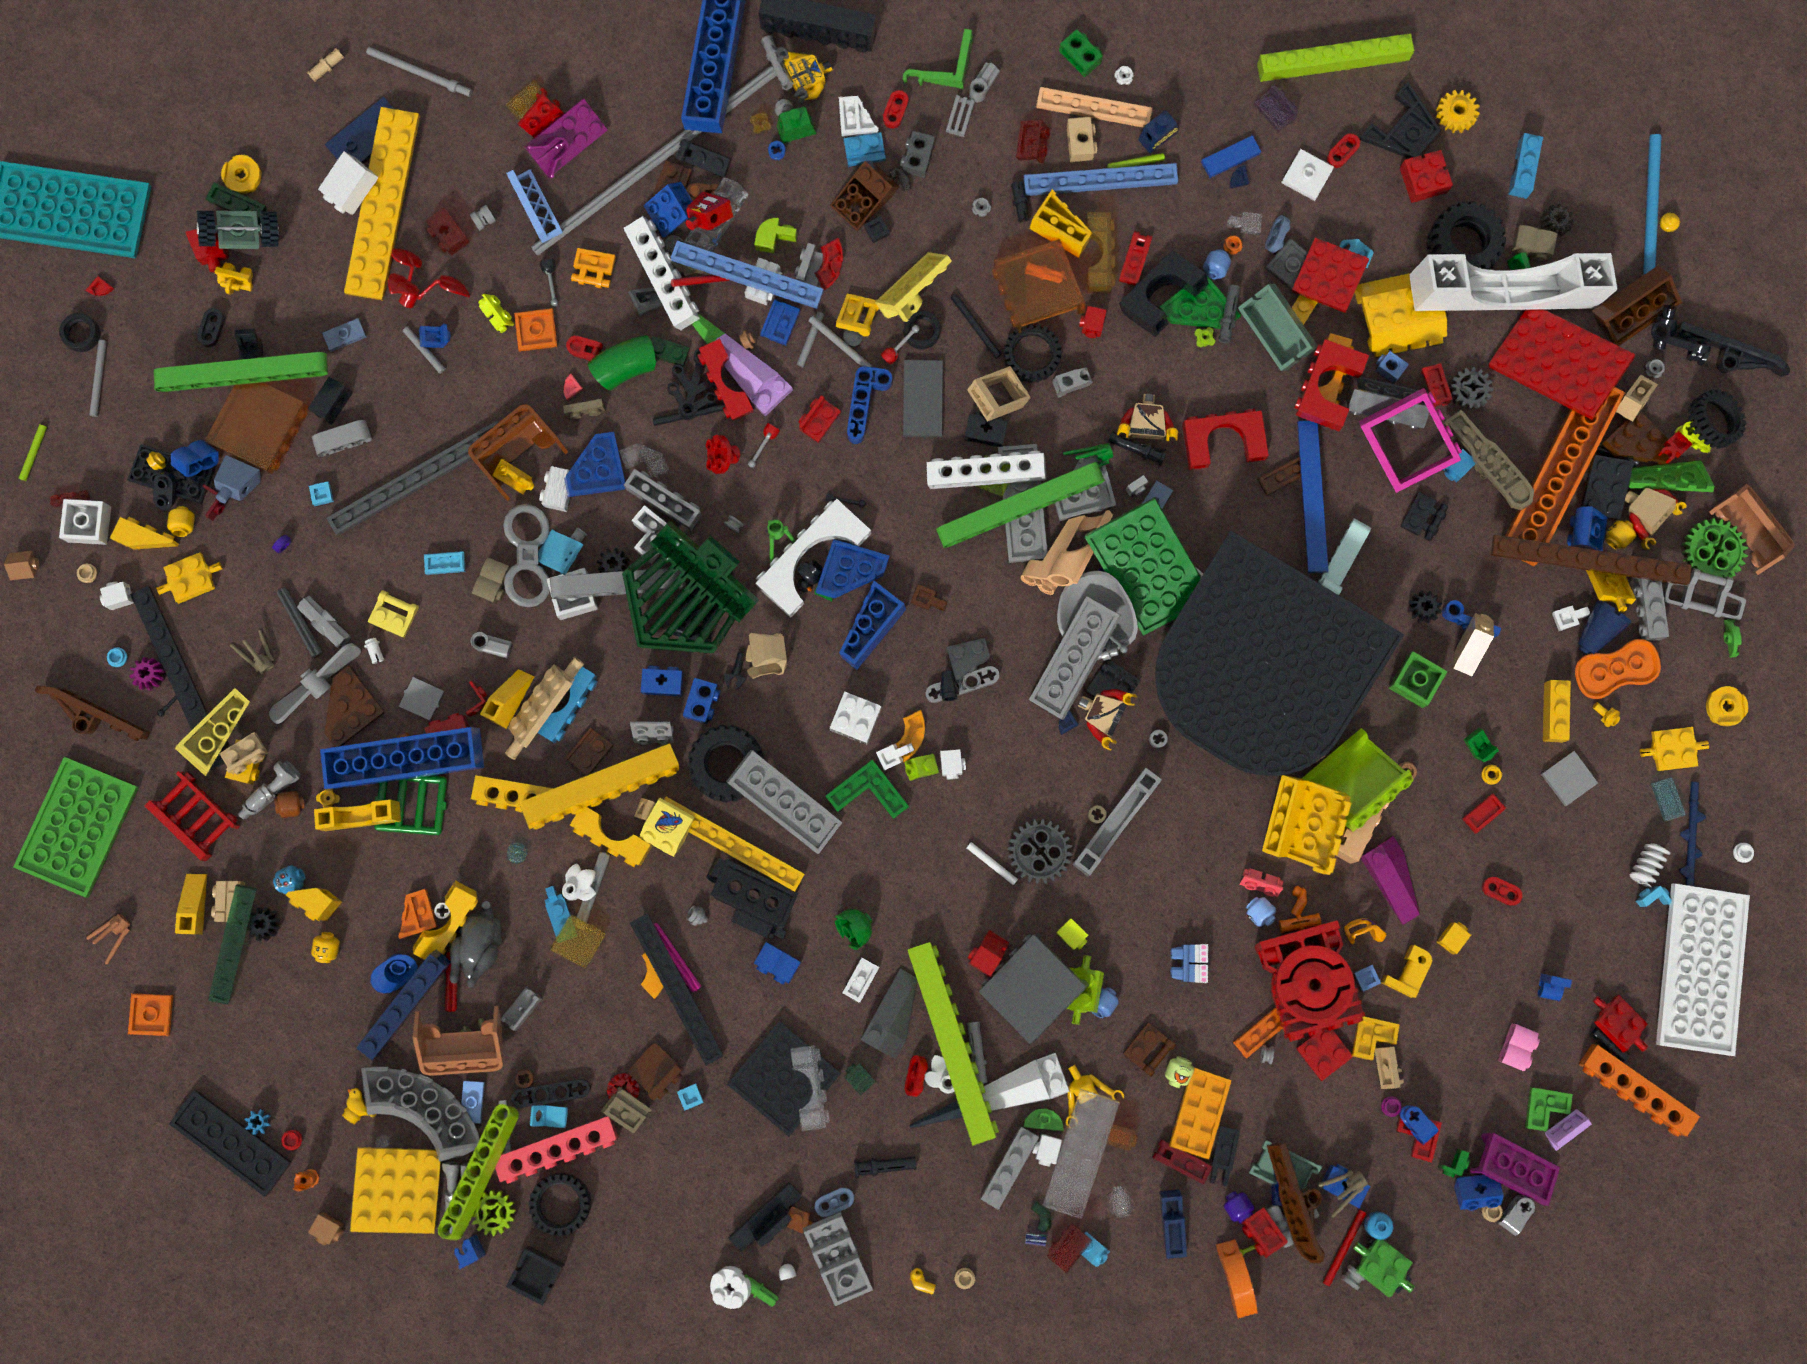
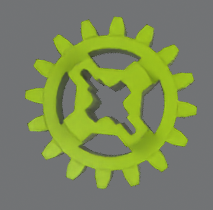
M491 1190L489 1195L486 1192L482 1194L483 1199H480L472 1216L476 1218L472 1224H479L478 1231L485 1229L484 1235L491 1231L492 1235L495 1236L497 1235V1230L502 1234L505 1232L504 1227L508 1229L511 1227L509 1221L515 1220V1217L511 1216V1214L515 1213L516 1209H511L514 1201L508 1202L510 1195L503 1197L501 1190L497 1195H495L494 1190ZM496 1199L499 1201L495 1204H491L487 1200ZM504 1206L506 1208V1216L503 1214ZM497 1208L496 1216L488 1219L491 1214L490 1210ZM481 1210L483 1211V1219L480 1214ZM491 1222L500 1224L499 1226H489Z

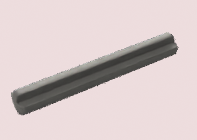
M285 587L279 589L277 595L311 656L314 658L320 656L322 650L288 589Z

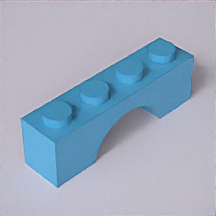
M584 667L574 677L575 680L570 687V698L567 705L562 710L551 713L537 732L553 743L562 740L566 733L564 731L567 724L571 725L576 718L574 713L578 707H583L587 700L585 696L589 690L593 691L598 683L596 681L597 676Z

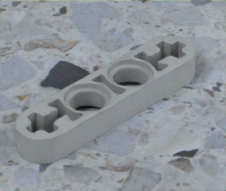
M988 666L964 675L961 678L962 680L956 683L959 686L958 696L995 684L999 679L998 669ZM988 670L996 674L993 677L994 680L990 681V678L983 679L984 684H981L978 673H982V677L987 675ZM970 676L977 679L978 683L974 687H969L966 684V679ZM941 682L933 684L926 689L925 694L929 702L938 703L943 701L940 694L937 695V699L929 696L931 689L940 691Z

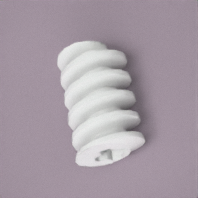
M1654 843L1644 845L1646 851L1640 853L1642 858L1637 859L1639 865H1635L1633 867L1635 872L1629 874L1634 881L1649 888H1652L1648 884L1649 882L1656 883L1652 875H1660L1655 869H1663L1659 862L1667 861L1663 854H1671L1667 849Z

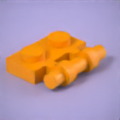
M577 248L573 267L574 269H579L580 273H572L571 281L578 282L580 285H595L596 288H610L611 280L604 279V274L612 276L616 256ZM587 271L597 273L596 278L587 276Z

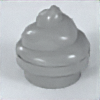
M693 905L686 916V920L694 926L708 921L706 913L701 906L696 907Z

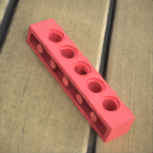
M607 1116L500 1156L495 1169L499 1181L506 1180L508 1184L519 1180L518 1175L525 1173L527 1177L538 1173L537 1168L545 1166L546 1170L557 1166L556 1162L564 1159L565 1162L574 1160L578 1153L583 1152L584 1155L595 1152V1147L600 1145L603 1148L615 1144L614 1140H617L619 1137L613 1120ZM592 1131H597L600 1134L598 1142L591 1140L590 1134ZM573 1138L580 1140L581 1145L579 1149L572 1147L571 1140ZM553 1145L560 1146L561 1154L559 1156L552 1153ZM534 1152H539L542 1155L540 1163H536L533 1160ZM515 1159L522 1161L523 1166L521 1170L514 1168L513 1162Z

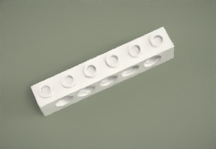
M642 216L626 226L624 230L673 326L682 330L699 320L700 318L697 314L699 309L693 301L691 302L689 298L690 292L686 286L674 287V290L669 293L671 279L682 278L677 269H674L672 265L674 261H671V255L665 252L663 248L665 243L660 236H657L655 232L657 228L653 221L647 220ZM649 236L648 242L644 244L645 238ZM657 252L656 259L652 260L653 255ZM666 269V273L661 276V271ZM683 301L682 307L678 309V304Z
M1030 451L1029 454L1021 455L1019 452L1009 453V456L991 454L990 457L982 458L980 455L971 456L970 459L952 457L948 461L936 458L932 459V462H927V484L930 489L1047 480L1045 455L1040 453V451ZM1023 463H1030L1028 470L1020 469ZM1004 464L1011 465L1010 470L1007 472L1001 471V467ZM984 466H991L990 472L982 473ZM971 467L972 471L970 474L964 475L962 474L963 469ZM945 469H952L950 476H943Z

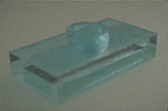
M1672 777L1651 783L1664 822L1686 815Z

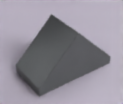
M654 287L635 289L628 292L640 317L663 306Z

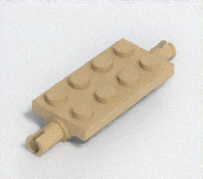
M574 657L565 671L554 664L546 671L540 684L534 688L532 695L523 703L521 710L508 726L515 739L505 752L508 757L515 760L524 747L527 748L572 686L575 680L574 677L584 665L580 659Z

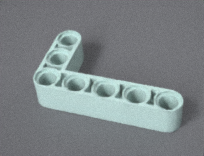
M1355 518L1351 521L1349 529L1346 530L1340 541L1341 544L1336 548L1331 557V562L1328 563V573H1323L1322 578L1318 581L1319 584L1338 595L1342 590L1340 586L1371 530V527Z

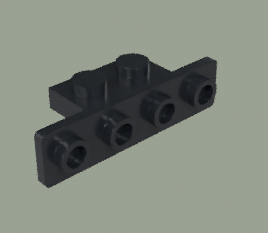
M790 1182L787 1183L728 1237L729 1240L740 1251H743L754 1240L763 1247L766 1243L772 1241L774 1236L780 1230L786 1228L789 1222L793 1220L787 1210L802 1195Z

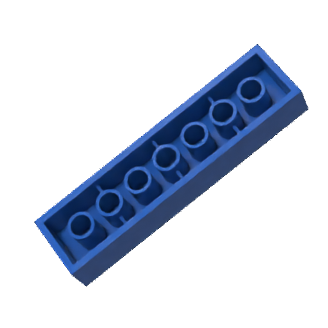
M702 0L681 116L685 130L712 133L723 132L746 0Z
M475 727L320 749L324 789H341L484 768L480 728Z

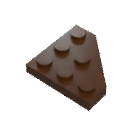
M1641 411L1633 421L1627 419L1602 443L1615 458L1623 459L1628 457L1633 458L1634 461H1655L1658 464H1667L1668 455L1663 453L1659 456L1658 453L1665 447L1663 444L1669 439Z
M347 666L332 678L324 733L334 747L344 745L385 713L350 666Z

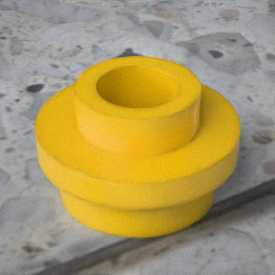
M1487 765L1483 768L1481 777L1485 783L1493 785L1501 780L1502 772L1496 765ZM1489 771L1494 773V778H1489Z

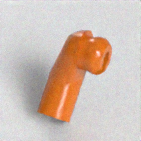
M1295 886L1292 894L1297 897V901L1291 913L1298 916L1301 915L1307 904V894L1305 888Z

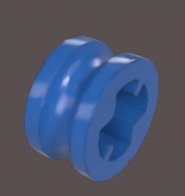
M773 141L768 147L769 156L772 159L780 160L785 156V146L782 142ZM780 147L781 153L777 152L774 154L773 148L777 149Z

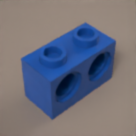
M694 678L683 717L707 724L708 720H712L715 712L712 706L714 701L717 702L720 696L718 685ZM703 688H710L711 693L709 696L702 697L700 695ZM699 706L704 707V714L696 716L695 709Z

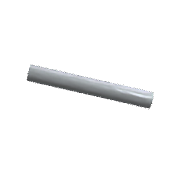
M817 312L816 318L822 322L824 314ZM813 325L796 364L800 367H804L818 329Z
M409 326L405 327L403 332L439 374L446 370L427 347H420V339Z

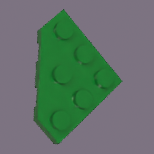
M1207 276L1209 284L1196 297L1181 289L1162 304L1159 309L1166 314L1167 320L1171 324L1221 329L1220 320L1223 318L1226 297ZM1237 310L1235 313V321H1237L1241 317Z

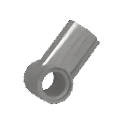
M985 63L976 79L971 82L970 99L975 100V102H981L985 99L986 93L1000 73L996 65ZM974 89H981L982 92H976Z
M477 632L471 637V645L477 651L508 658L512 647L511 641L489 636L483 632ZM479 638H485L486 640L485 645L482 647L476 646V641Z

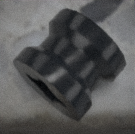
M1689 351L1686 359L1689 361L1694 360L1698 365L1702 366L1707 360L1710 351L1709 353Z

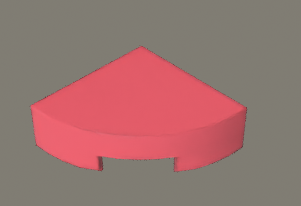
M572 374L566 378L564 384V395L567 401L583 390Z

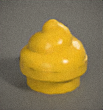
M1666 213L1660 219V226L1666 232H1673L1680 225V219L1674 213Z

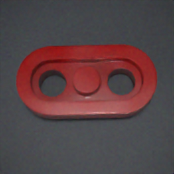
M894 91L889 97L883 113V122L888 128L899 127L908 106V96L904 91ZM897 100H901V101H902L901 104H896L895 102H896ZM895 117L896 120L892 122L889 118Z
M1346 134L1330 150L1327 156L1328 164L1334 168L1342 167L1359 149L1360 139L1355 134ZM1346 144H1352V148H1348ZM1333 157H1339L1340 161H1335Z
M1489 877L1482 883L1484 894L1501 903L1513 906L1519 904L1522 900L1520 888L1500 878ZM1491 883L1495 885L1494 891L1489 889ZM1509 892L1513 893V899L1508 898L1507 894Z
M914 1055L910 1060L905 1082V1093L908 1096L917 1097L923 1091L924 1077L928 1069V1063L923 1056Z

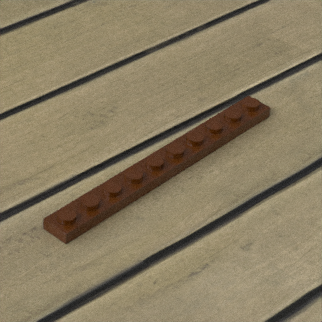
M1501 535L1493 536L1491 556L1686 586L1690 584L1692 565Z

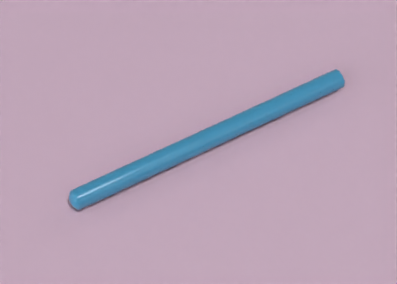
M1660 134L1649 136L1643 275L1656 267L1662 137Z

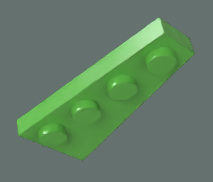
M1701 460L1633 468L1628 485L1629 488L1713 492L1715 487Z

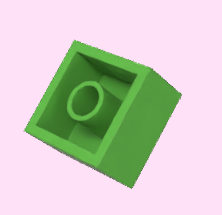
M1412 651L1406 656L1388 688L1419 707L1424 708L1429 705L1448 671Z

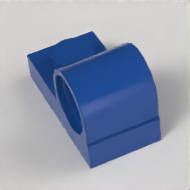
M1541 973L1539 981L1541 988L1538 990V997L1560 1001L1563 996L1564 987L1571 988L1572 980Z

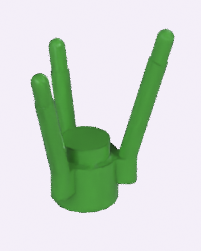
M779 520L768 521L770 563L774 560L775 539H780L786 534L793 544L796 541L789 532L788 527L783 526Z

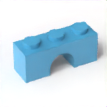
M1524 133L1519 139L1515 155L1517 165L1511 177L1508 195L1527 199L1532 193L1543 137Z

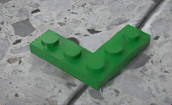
M873 759L825 796L837 812L868 788L893 819L909 808L908 804Z

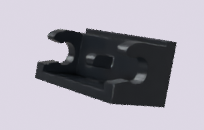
M328 377L308 407V410L332 425L353 392L345 385Z

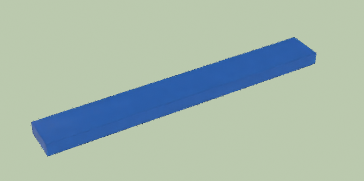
M1298 421L1308 573H1328L1318 424L1312 421Z

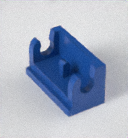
M477 1234L463 1241L462 1249L465 1255L460 1253L458 1247L455 1248V1255L460 1264L458 1265L460 1269L486 1255Z

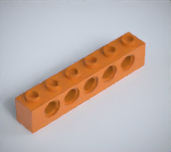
M1591 1044L1579 1062L1585 1074L1590 1077L1595 1075L1600 1079L1599 1083L1608 1089L1611 1087L1615 1089L1618 1097L1625 1101L1629 1099L1635 1103L1633 1105L1634 1108L1642 1113L1648 1112L1652 1115L1650 1117L1651 1120L1659 1125L1663 1123L1668 1126L1667 1131L1676 1137H1679V1135L1687 1137L1700 1118L1698 1114L1599 1045ZM1602 1063L1607 1065L1605 1073H1602L1600 1070ZM1619 1075L1624 1077L1622 1085H1619L1617 1082ZM1636 1087L1641 1089L1639 1097H1636L1634 1093ZM1656 1098L1658 1106L1653 1109L1651 1103ZM1673 1110L1675 1113V1118L1671 1121L1669 1119V1113Z

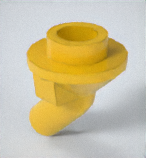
M1598 702L1593 705L1592 708L1603 716L1601 721L1606 727L1615 726L1619 722L1620 712L1611 708L1608 711Z

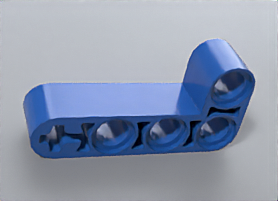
M864 366L856 371L847 427L848 440L853 444H859L864 440L872 389L886 391L892 386V374L886 369ZM862 374H867L870 377L866 381L859 379ZM881 377L889 379L885 384L880 383L878 380ZM859 393L867 395L863 400L858 399L856 396ZM860 411L864 413V416L862 418H855L854 413ZM855 425H859L857 437L853 436Z

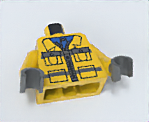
M784 47L778 48L775 54L780 55L777 61L779 63L783 60L786 61L784 65L794 83L793 87L796 91L794 97L798 96L800 104L804 100L818 98L826 84L824 74L832 71L829 60L818 64L814 55L788 52Z

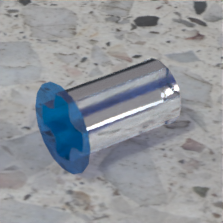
M1026 1232L1025 1244L1046 1247L1047 1235Z

